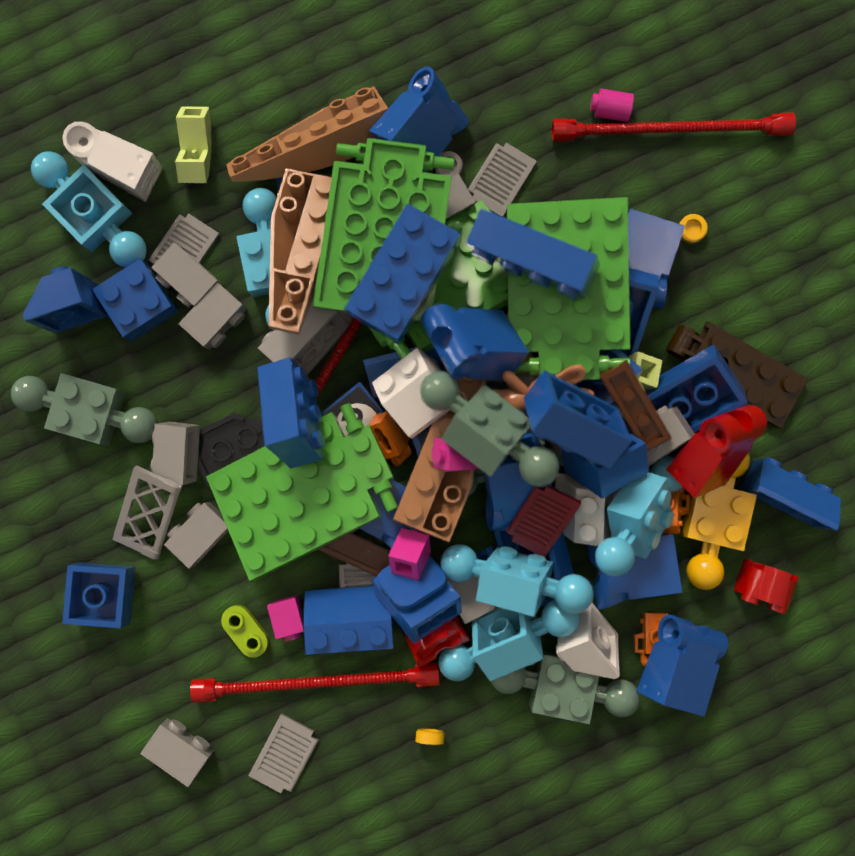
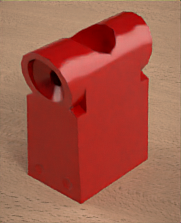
M746 405L705 420L701 425L700 431L693 435L666 470L694 498L726 485L752 449L753 442L762 436L766 430L767 419L765 413L757 406Z

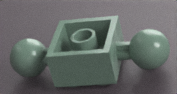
M436 371L424 378L420 386V395L425 405L437 411L450 409L456 414L441 439L491 477L510 455L519 462L520 475L528 484L541 487L550 484L556 478L559 472V462L556 455L546 447L536 446L528 448L520 442L531 427L529 418L520 410L516 409L486 385L468 402L459 395V384L457 380L451 378L449 373Z
M63 373L60 374L55 392L49 391L47 384L36 376H24L18 379L11 388L12 402L20 410L35 412L43 407L50 408L44 429L101 445H110L115 427L120 428L124 437L133 443L148 442L152 439L155 424L158 423L154 413L144 407H135L127 412L120 411L125 391Z
M542 650L543 659L537 662L535 672L526 670L523 667L491 681L494 688L504 694L516 693L522 687L532 689L529 702L532 713L590 724L594 702L603 703L607 711L617 717L632 715L640 704V694L636 692L637 688L633 683L618 679L610 682L607 686L598 685L599 676L573 671L565 661L560 660L556 652Z

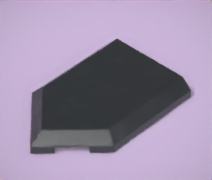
M232 413L200 429L198 469L208 489L210 485L206 476L265 446L263 422Z

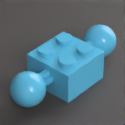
M46 151L38 154L33 159L31 173L35 181L43 187L57 189L42 205L81 245L93 252L101 243L107 240L110 243L109 252L111 258L122 267H127L140 258L142 260L145 259L147 249L141 236L131 231L122 232L118 228L133 213L84 164L69 178L68 164L58 153Z
M265 188L252 189L243 200V212L251 222L256 224L257 232L236 236L247 290L253 298L268 295L270 291L271 215L277 197L273 192ZM268 305V307H267V309H266V313H265L266 322H267L268 326H269V305Z
M665 456L654 463L650 473L648 472L622 487L608 506L607 514L612 537L602 541L595 553L596 564L603 573L609 576H622L632 568L635 556L646 559L651 550L657 548L664 529L671 526L674 517L670 505L671 492H676L683 487L666 470L675 459V456Z
M455 544L448 547L441 557V569L445 572L448 579L455 582H464L473 576L479 577L476 601L534 617L546 596L555 598L556 603L562 610L572 614L585 611L593 601V588L586 578L572 574L560 580L551 579L554 562L546 560L545 557L538 554L526 555L518 553L516 549L511 547H497L488 560L484 561L477 559L476 553L470 547L463 544Z
M556 600L550 601L544 607L542 617L537 618L536 615L533 617L500 607L495 608L472 621L473 647L468 648L461 644L452 650L449 648L443 649L439 656L440 671L449 680L463 681L473 673L477 663L490 681L506 676L511 672L542 660L541 635L546 633L556 637L571 635L579 626L580 614L565 612L558 606Z

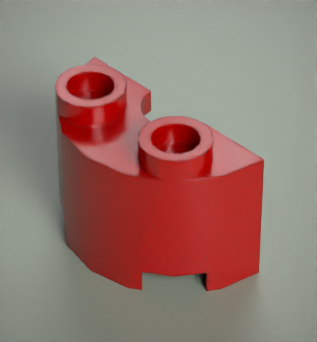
M743 559L733 591L742 593L741 599L758 605L759 600L769 603L768 609L785 614L786 610H789L799 577L767 565Z
M458 616L415 644L406 633L404 635L418 668L436 659V655L441 650L447 648L452 650L469 641Z

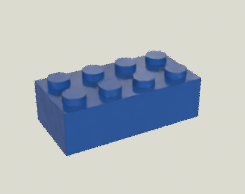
M407 203L344 308L347 314L400 345L460 244V233Z
M482 208L466 241V244L473 250L471 254L476 256L477 260L493 266L494 262L500 263L499 266L503 267L504 271L520 277L522 273L529 275L528 278L532 279V283L546 289L551 284L557 287V290L560 291L559 294L576 300L578 296L586 298L600 266L598 256Z

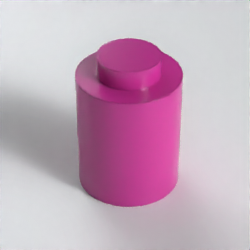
M600 88L598 94L593 93L590 110L595 111L594 117L628 122L632 111L634 94Z

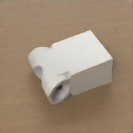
M74 122L69 124L64 130L63 143L69 153L81 165L84 164L91 172L146 202L163 169L152 152L105 131L97 130L85 122Z

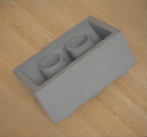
M312 300L299 335L279 330L271 331L265 335L258 349L272 362L291 357L298 366L303 367L306 375H308L341 339L353 319L346 312L316 309L313 307Z

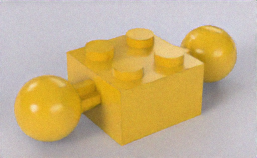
M749 453L726 485L697 498H694L689 493L691 497L690 513L683 516V526H681L679 536L703 541L701 553L695 555L689 561L686 569L688 580L698 589L711 590L722 582L724 567L718 559L720 546L740 551L745 549L757 495L733 488L736 478L743 475L750 465Z

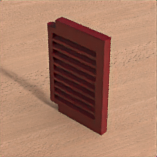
M546 485L544 488L535 486L506 532L512 535V542L546 557L580 507L581 501L550 485Z

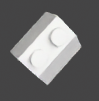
M419 348L413 350L372 382L383 407L410 438H414L450 411V409L443 411L433 410L426 406L421 399L420 386L422 381L430 373L441 371L436 360Z
M558 473L555 488L581 501L580 507L563 530L564 535L574 543L598 546L611 535L607 508L613 500V493L601 499L569 475Z
M591 603L588 609L579 613L580 622L576 631L569 636L558 637L556 652L560 660L565 661L573 671L616 679L619 677L618 633L595 605Z

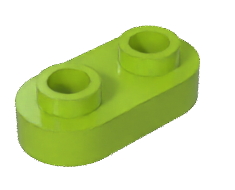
M234 605L225 610L221 618L222 626L241 652L248 657L262 655L268 648L269 637L251 612L242 605ZM234 615L240 618V624L237 626L231 622V617ZM250 638L257 640L258 646L256 648L249 646L248 641Z

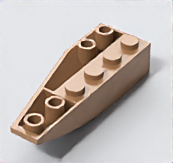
M374 86L362 88L355 95L346 99L334 100L329 106L319 110L249 152L234 158L230 163L226 164L232 182L281 178L284 176L286 168L311 172L332 166L334 161L344 162L354 158L336 155L337 144L357 146L358 143L367 144V138L375 139L369 130L388 110V107Z
M287 168L285 170L271 215L269 329L299 335L315 293L332 177Z
M467 376L457 380L460 389L459 395L468 402L486 385V380L467 378ZM452 410L432 423L393 518L395 522L450 542L472 487L474 469L446 471L434 468L431 456L433 438L444 435L456 415Z

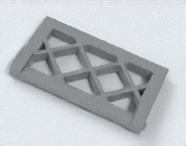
M135 466L112 540L141 552V554L151 559H159L182 485L144 468ZM140 480L146 481L150 489L139 492ZM160 489L170 492L167 504L159 492ZM153 492L159 507L149 510L142 496ZM136 499L143 513L132 516L131 510ZM162 510L164 515L158 528L151 514ZM145 516L152 530L142 534L135 520ZM128 522L136 535L134 537L125 534ZM155 534L154 546L148 544L144 537Z

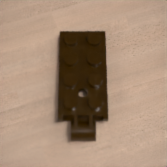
M709 321L705 322L700 335L687 326L678 325L665 350L668 354L685 361L714 344L722 357L726 359L728 366L745 390L748 403L743 406H757L765 413L768 424L775 428L783 427L808 380L807 378Z

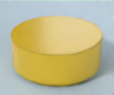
M687 215L679 223L685 226L681 240L685 243H697L707 233V223L700 215Z
M418 729L415 742L429 745L444 744L445 733L437 729Z

